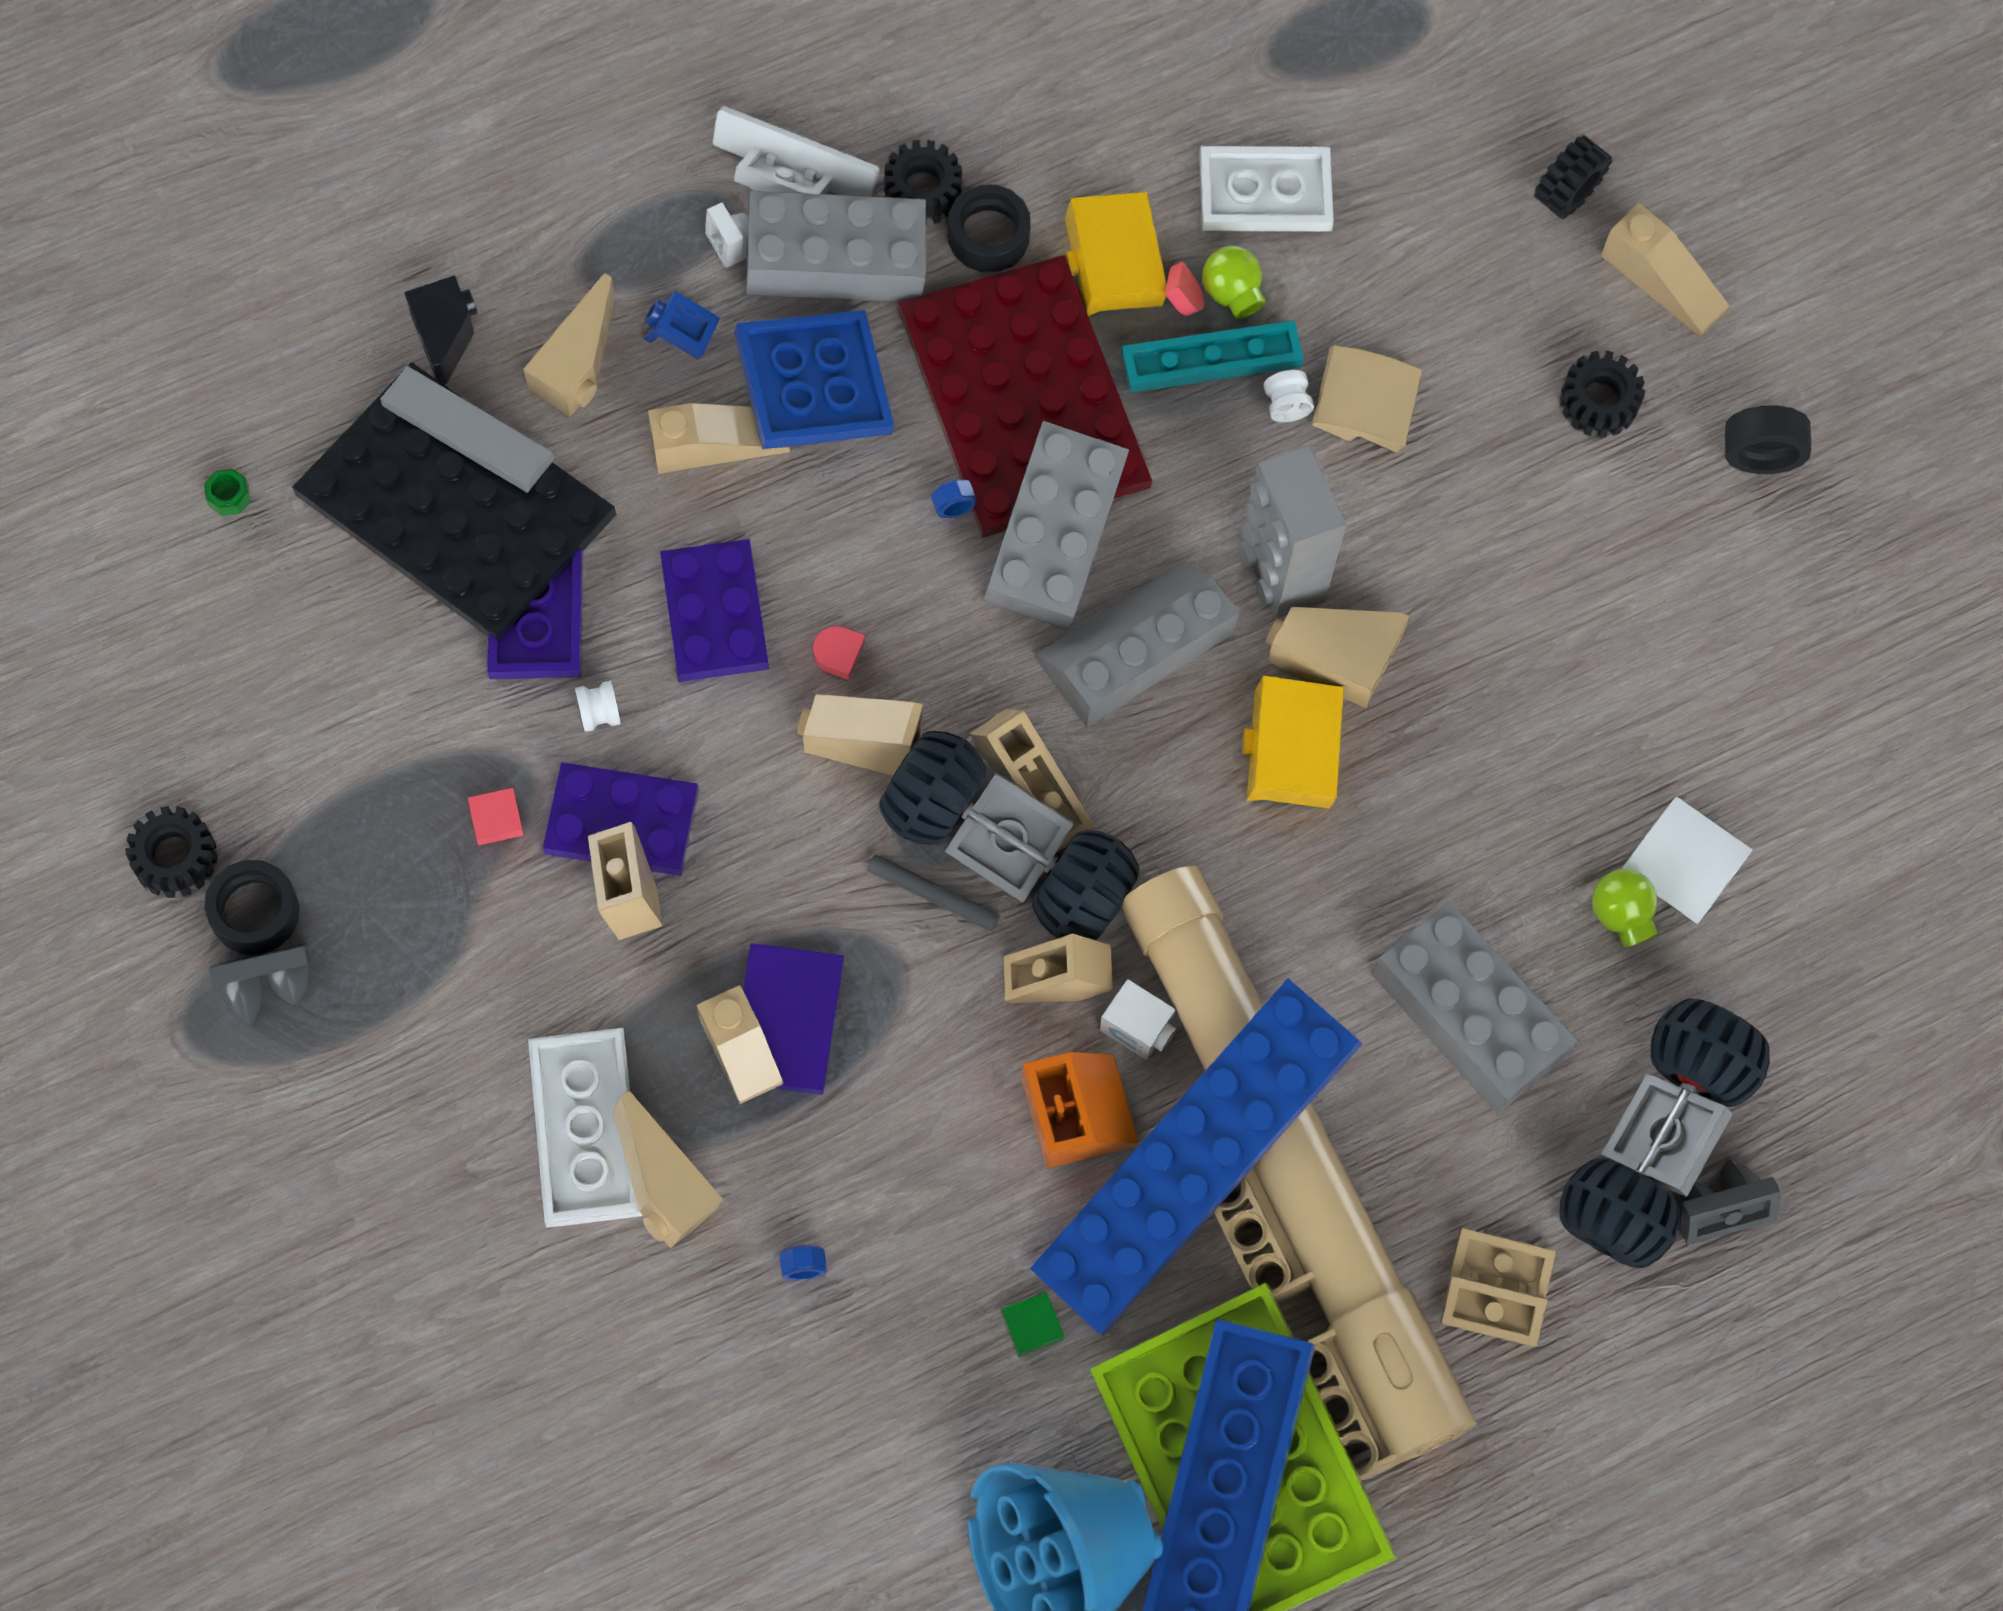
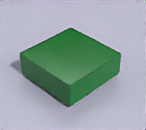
M1047 1292L1001 1309L1002 1317L1018 1357L1064 1340L1065 1336Z

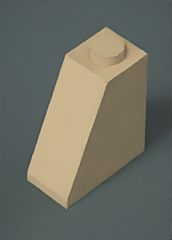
M1291 607L1284 621L1278 618L1275 620L1266 638L1265 643L1271 645L1268 662L1312 683L1344 687L1343 698L1366 708L1405 633L1410 616L1402 612Z
M816 694L812 708H804L802 711L797 734L803 736L804 753L893 776L905 756L910 753L916 742L923 735V704L908 701Z

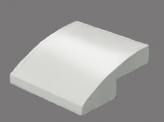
M1676 796L1622 869H1630L1643 874L1653 884L1656 896L1698 925L1753 849Z

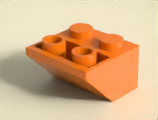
M1068 1052L1023 1063L1021 1080L1046 1169L1139 1146L1114 1054Z

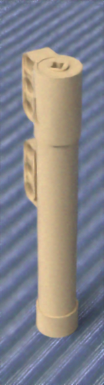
M1184 866L1158 875L1138 886L1124 898L1120 909L1142 954L1150 957L1206 1071L1262 1008L1263 1004L1222 923L1223 913L1201 869L1197 866ZM1311 1102L1240 1181L1241 1194L1234 1202H1222L1214 1213L1252 1289L1260 1286L1259 1281L1262 1272L1272 1266L1283 1269L1284 1273L1282 1284L1278 1288L1271 1290L1277 1303L1312 1288L1330 1324L1327 1332L1307 1341L1315 1345L1313 1354H1321L1327 1360L1325 1373L1313 1380L1325 1405L1330 1400L1336 1398L1344 1399L1348 1402L1349 1414L1343 1422L1334 1425L1346 1450L1356 1443H1364L1370 1447L1371 1460L1368 1465L1362 1469H1356L1360 1480H1366L1458 1438L1475 1427L1477 1421L1411 1289L1404 1288ZM1250 1223L1259 1224L1263 1230L1260 1241L1249 1247L1241 1245L1238 1239L1241 1229Z

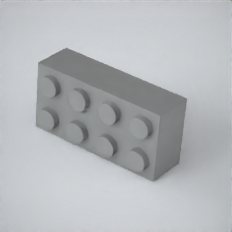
M750 191L747 215L746 295L894 302L922 296L926 278V199Z
M1046 421L1042 422L983 601L1069 629L1075 617L1126 462L1128 449Z
M1310 445L1257 463L1254 482L1250 484V501L1246 503V520L1242 523V539L1238 542V549L1243 563L1246 567L1252 566L1258 578L1256 580L1258 596L1264 606L1270 604L1275 618L1287 615L1291 607H1310L1326 601L1346 528V522Z
M1450 901L1380 956L1372 976L1498 1115L1563 1062L1577 1043L1574 1036Z

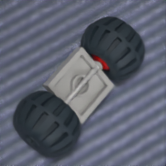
M928 731L924 733L910 753L905 756L880 799V812L887 824L904 839L917 844L936 845L947 837L960 815L964 813L961 818L965 821L944 852L1021 902H1024L1043 871L1048 873L1038 889L1032 904L1040 923L1056 938L1076 934L1096 941L1119 912L1124 898L1130 893L1139 876V865L1132 852L1121 840L1101 831L1084 830L1076 833L1059 858L1056 857L1054 854L1070 832L1074 822L997 772L976 804L971 801L968 805L986 775V766L979 752L967 740L949 732Z
M1689 998L1680 1001L1669 1008L1658 1020L1650 1042V1057L1657 1071L1673 1084L1648 1073L1646 1074L1601 1154L1603 1158L1591 1160L1581 1166L1565 1184L1560 1199V1219L1569 1233L1599 1252L1632 1268L1648 1267L1659 1260L1673 1245L1679 1229L1680 1210L1675 1198L1663 1187L1687 1197L1733 1115L1727 1107L1737 1106L1751 1098L1762 1086L1770 1064L1768 1041L1757 1028L1733 1012L1705 1000Z

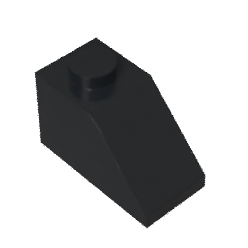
M455 275L404 292L411 318L434 377L444 385L448 383L474 335L470 316L478 314L470 290L461 291Z

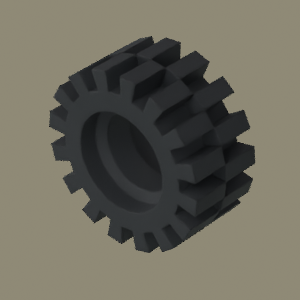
M1586 135L1577 137L1574 143L1571 142L1567 145L1564 152H1560L1554 164L1551 163L1547 168L1548 172L1542 175L1539 180L1541 183L1535 188L1534 197L1559 218H1567L1568 215L1575 212L1577 206L1580 207L1584 203L1587 196L1590 197L1596 185L1601 183L1603 180L1602 176L1608 172L1609 166L1612 164V157Z
M920 139L913 140L912 149L910 150L904 143L899 146V155L892 152L889 156V164H885L884 194H886V198L926 199V222L927 217H932L934 224L941 222V213L948 218L954 201L962 194L961 164L958 165V157L954 152L948 156V147L943 144L936 150L935 141L927 140V147H920ZM923 172L936 176L940 184L937 189L923 193L910 189L906 181L911 175Z
M1594 351L1590 353L1588 360L1585 355L1578 358L1576 365L1572 364L1561 390L1560 406H1565L1562 412L1565 419L1573 416L1571 422L1573 428L1577 430L1581 424L1586 426L1583 433L1585 435L1591 436L1593 429L1598 430V438H1606L1609 430H1611L1613 436L1618 435L1623 427L1627 430L1637 416L1645 395V389H1642L1645 382L1643 376L1636 377L1639 369L1635 364L1629 368L1625 367L1628 358L1623 355L1620 356L1618 361L1612 360L1614 352L1606 351L1604 358L1600 359L1599 351ZM1591 383L1607 384L1618 393L1619 400L1612 406L1596 404L1588 398L1586 388Z
M169 806L160 807L162 815L155 816L151 810L145 814L148 819L145 824L137 820L133 825L136 834H128L126 841L130 848H125L126 857L139 882L144 888L148 886L151 893L159 896L160 892L163 891L167 898H175V891H180L184 897L191 894L188 887L195 884L199 890L205 885L202 877L206 875L211 878L214 869L211 864H217L218 855L214 850L217 847L206 824L201 821L197 814L191 812L188 815L185 808L178 806L175 813L171 812ZM170 837H179L189 843V854L184 862L175 867H163L156 863L154 853L160 842Z

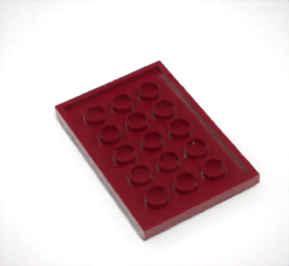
M1065 255L898 302L899 314L960 479L970 481L977 499L972 512L982 538L1006 531L1043 421L1129 450L1113 499L1151 488L1152 478Z

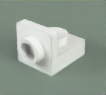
M723 202L708 208L705 234L725 268L747 258L746 214L739 213L730 216Z

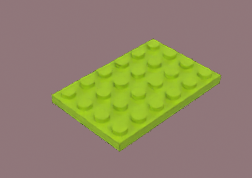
M1266 1283L1090 1369L1162 1530L1216 1319L1293 1338L1276 1299ZM1310 1372L1250 1611H1289L1398 1559Z

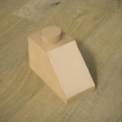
M628 822L589 835L588 841L598 912L616 937L622 940L663 926L658 889L633 823Z
M1070 934L1003 956L1006 1002H1072L1113 991L1111 945Z
M740 985L696 1005L700 1023L739 1104L783 1084L761 1026Z

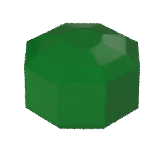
M233 468L215 471L204 483L205 498L208 506L221 516L240 514L251 501L249 484L246 477Z

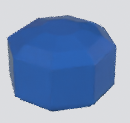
M951 480L943 483L931 494L936 512L941 518H956L972 510L973 506L977 503L971 483L968 480Z
M797 1245L780 1253L781 1274L786 1280L814 1279L827 1273L825 1250L819 1246Z

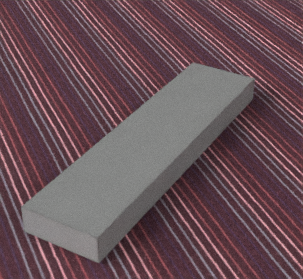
M409 366L403 370L380 398L383 407L527 493L554 460L552 451Z

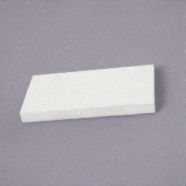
M616 1028L528 1039L546 1228L643 1216L639 1212L613 1114V1108L620 1097L628 1090L630 1091L624 1029Z

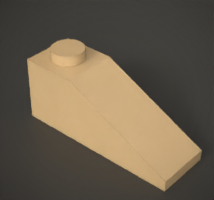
M1640 203L1632 208L1610 230L1601 256L1699 337L1728 310L1730 305L1674 231Z
M606 273L601 276L523 369L527 389L568 417H571L579 406L585 407L588 405L597 390L615 301L612 277Z
M688 403L648 410L658 474L790 452V446L762 449L752 407Z
M1005 709L970 733L971 738L994 774L996 772L1074 822L1073 827L1056 852L1064 849L1076 833L1091 830L1095 827L1024 710Z
M628 1090L620 1097L613 1108V1114L639 1212L644 1217L643 1223L648 1232L656 1240H664L672 1248L711 1216L724 1199Z

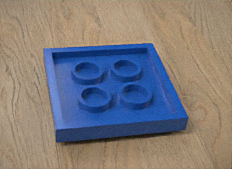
M865 310L736 324L734 334L762 449L892 434L895 425Z

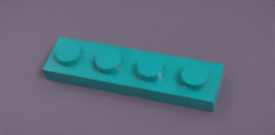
M1295 320L1122 346L1121 351L1129 393L1301 368L1304 361Z

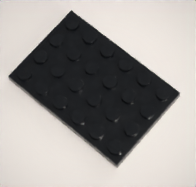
M413 362L408 365L410 368L456 394ZM393 381L292 486L293 491L302 501L486 636L489 633L495 639H498L499 643L531 608V601L538 600L549 588L548 583L551 580L554 583L572 563V556L581 547L582 551H584L617 515L615 506L553 462L528 493L383 407L380 398L394 383Z

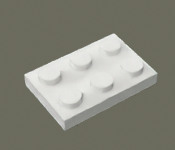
M1201 146L1199 156L1202 231H1332L1334 220L1330 147Z

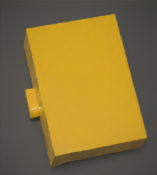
M1147 192L1071 198L1065 215L1071 251H1066L1065 257L1072 275L1077 276L1080 296L1088 317L1099 311L1163 306L1166 298L1165 290L1167 283Z
M1262 676L1254 691L1252 729L1244 728L1242 736L1241 754L1250 755L1246 801L1268 800L1330 809L1337 798L1344 687Z

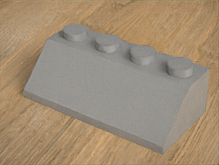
M1182 561L1036 653L1035 659L1085 726L1089 727L1235 634L1239 611L1212 576Z

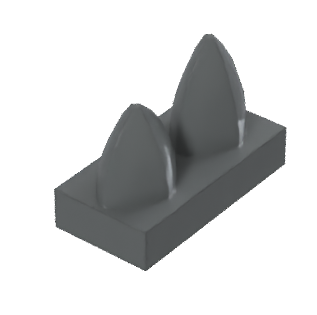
M304 943L213 964L209 967L213 986H219L223 1000L228 1008L239 1020L250 1026L255 1021L261 1007L263 994L261 975H266L270 987L277 996L293 1006L297 1005L307 988L309 980L308 964L311 962L308 944Z
M1729 1159L1722 1177L1723 1191L1714 1192L1706 1185L1695 1181L1687 1197L1680 1194V1232L1686 1244L1691 1245L1777 1220L1781 1191L1774 1178L1770 1177L1761 1180L1749 1168Z

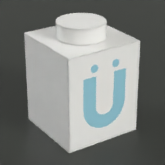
M1127 979L1102 1015L1099 1031L1147 1061L1155 1048L1163 1052L1173 1038L1177 1028L1171 1024L1176 1009Z

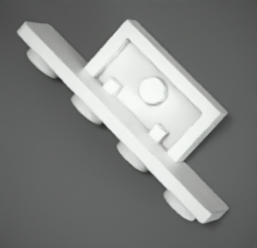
M726 106L721 107L718 111L712 141L713 145L744 157L736 167L735 182L748 186L753 191L825 195L832 192L845 196L874 197L879 174L878 166Z

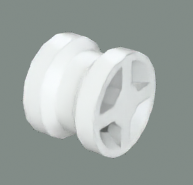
M1300 370L1282 371L1270 376L1264 382L1265 394L1272 401L1269 412L1274 421H1296L1308 416L1313 411V400L1310 395L1306 394L1308 379L1305 372Z
M611 680L602 682L599 688L588 689L585 686L575 688L585 732L593 731L597 725L604 723L611 726L621 725Z

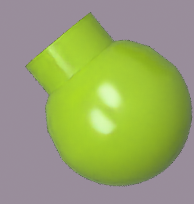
M1227 246L1216 250L1209 256L1202 270V284L1206 293L1216 303L1229 307L1237 320L1254 314L1266 304V299L1260 291L1263 274L1259 261L1254 254L1239 246Z
M1619 869L1606 874L1600 879L1592 894L1594 914L1604 927L1618 933L1624 948L1659 934L1652 919L1658 904L1656 891L1647 877L1634 870Z

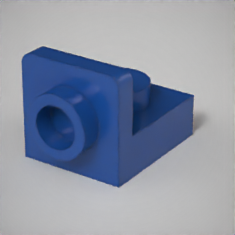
M674 291L663 302L657 299L649 309L644 320L649 327L643 339L652 343L660 337L698 359L704 354L720 317Z

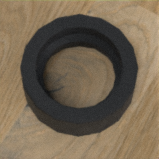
M979 185L966 190L954 201L949 212L948 243L954 256L966 267L980 272H999L1012 267L1024 256L1030 242V212L1024 200L1013 190L999 185ZM996 211L1006 215L1013 221L1015 233L1006 243L998 246H982L972 242L965 236L964 223L971 215L978 212Z
M1779 405L1757 406L1735 413L1726 421L1725 459L1732 467L1740 471L1754 474H1777L1796 469L1810 459L1811 422L1804 413L1794 408Z
M243 860L228 865L214 877L206 891L204 909L213 932L226 947L241 954H260L277 949L290 938L298 924L300 905L290 880L278 867L263 860ZM250 883H264L271 886L278 894L280 900V910L275 920L265 928L254 932H241L234 929L228 923L224 913L225 903L229 896L239 887Z

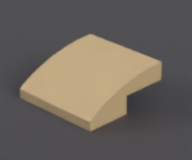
M1332 346L1329 350L1312 425L1349 442L1360 436L1389 450L1398 452L1406 444L1422 369L1380 354L1349 347Z
M1460 1227L1445 1295L1441 1324L1537 1347L1547 1305V1290L1557 1251Z

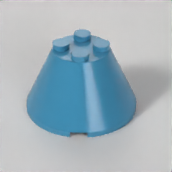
M1006 1462L985 1470L976 1480L971 1492V1497H978L976 1516L968 1519L970 1547L980 1583L993 1611H1116L1149 1570L1153 1560L1159 1558L1163 1552L1161 1539L1157 1532L1153 1530L1150 1518L1144 1507V1492L1134 1480L1123 1482L1114 1477Z

